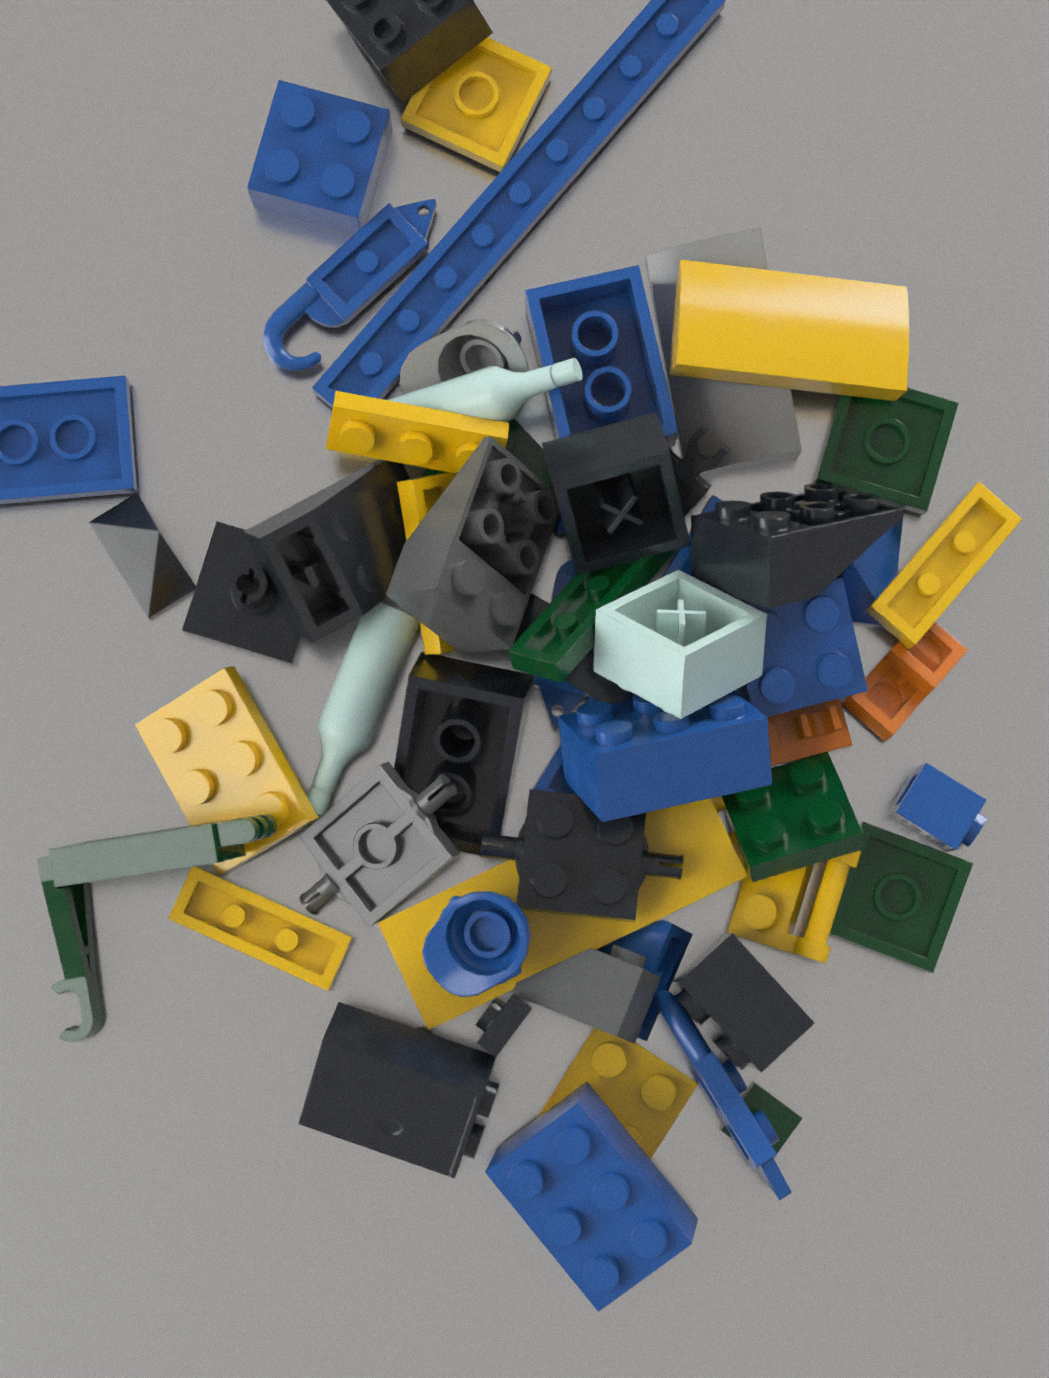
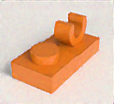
M840 698L767 717L771 767L852 746Z

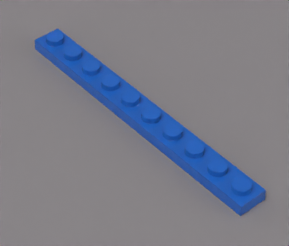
M651 0L313 385V392L331 408H333L336 391L383 399L400 380L401 367L408 354L423 342L438 336L724 9L726 0Z

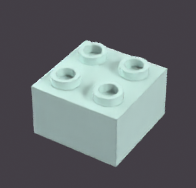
M677 570L596 609L593 671L618 684L622 689L630 691L660 707L664 712L682 719L762 676L767 614Z

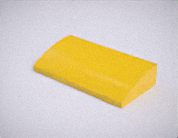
M680 259L678 263L669 375L896 401L907 391L909 305L906 286Z

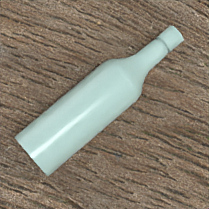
M576 358L524 373L512 372L498 366H490L389 399V401L507 423L516 416L522 405L530 398L556 389L559 386H565L582 380V370Z
M379 603L360 617L318 720L317 729L322 745L321 759L307 797L316 814L320 816L326 812L332 797L331 794L335 790L344 767L352 758L368 749L371 745L420 625V621L415 617L382 603Z

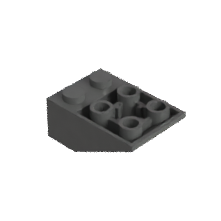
M491 436L484 437L405 542L386 595L461 654L510 649L514 645L559 513L555 492Z

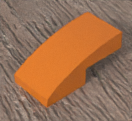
M935 621L912 648L908 649L898 640L865 677L868 691L850 695L842 704L886 742L895 734L925 697L938 686L968 650Z

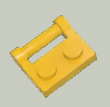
M861 851L826 860V868L804 938L793 935V931L814 864L756 882H752L747 870L748 877L743 880L727 933H733L736 937L827 964L832 947L826 944L850 868L856 869Z

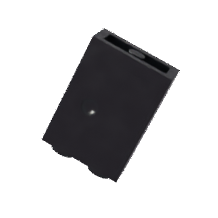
M338 1002L322 1039L298 1124L455 1179L462 1156L474 1159L481 1141L485 1125L475 1122L477 1114L489 1118L500 1083L489 1080L496 1057L436 1036L425 1027L413 1028Z

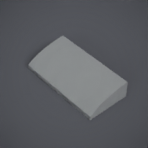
M761 228L698 240L647 255L645 258L671 402L678 429L681 457L683 458L686 455L689 439L703 424L708 431L698 441V449L702 455L707 457L714 456L724 444L731 450L715 467L704 469L699 474L700 476L798 459L802 452L791 389L669 375L678 263L680 259L768 270Z

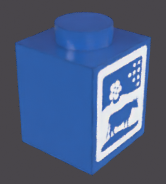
M924 763L916 768L888 816L949 852L957 850L960 843L969 847L975 840L986 821V817L979 812L987 799L930 764Z

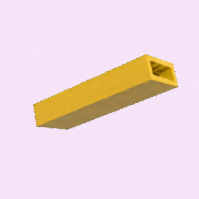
M714 797L646 813L645 836L649 847L648 852L684 855L683 865L679 867L683 868L681 880L646 875L638 891L634 923L522 910L528 919L531 939L528 955L521 965V973L517 977H513L505 983L495 985L477 996L459 997L443 989L433 978L423 960L422 949L425 937L439 919L441 912L447 906L450 899L454 896L461 897L474 891H494L508 896L517 904L519 877L515 860L503 862L378 922L427 1029L430 1030L495 999L496 996L499 997L513 990L517 982L589 948L596 950L748 877L743 866L745 862L733 831L727 833L718 815V812L726 809L722 797Z

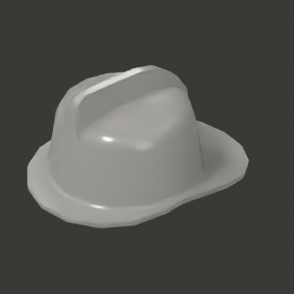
M488 319L471 320L423 342L408 354L400 371L401 391L404 395L490 366L502 367L512 372H528L529 364L524 350L520 346L521 335L518 331L511 332L497 321Z

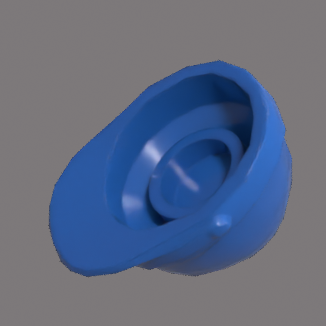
M474 891L461 897L454 896L450 899L447 906L441 912L439 919L425 937L422 954L426 968L443 989L459 997L477 996L495 985L505 983L521 973V965L528 955L531 939L528 919L520 907L508 896L494 891Z

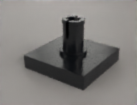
M216 521L182 631L186 634L294 666L303 638L294 633L244 534L246 530Z

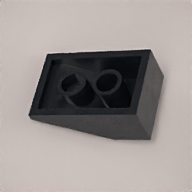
M421 652L408 676L394 769L407 786L418 794L432 784L439 775L447 776L451 782L444 788L455 785L458 793L434 812L438 825L458 851L480 855L483 832L495 835L503 834L526 725L534 675L434 654L425 655L424 652Z

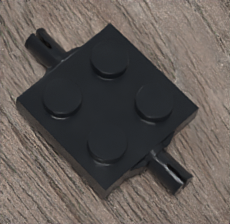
M529 789L527 816L518 837L486 834L483 832L480 858L515 860L519 877L517 905L521 910L633 923L636 919L638 891L646 875L681 880L683 868L679 867L683 865L684 855L648 852L649 847L645 836L646 813L602 822L577 794Z

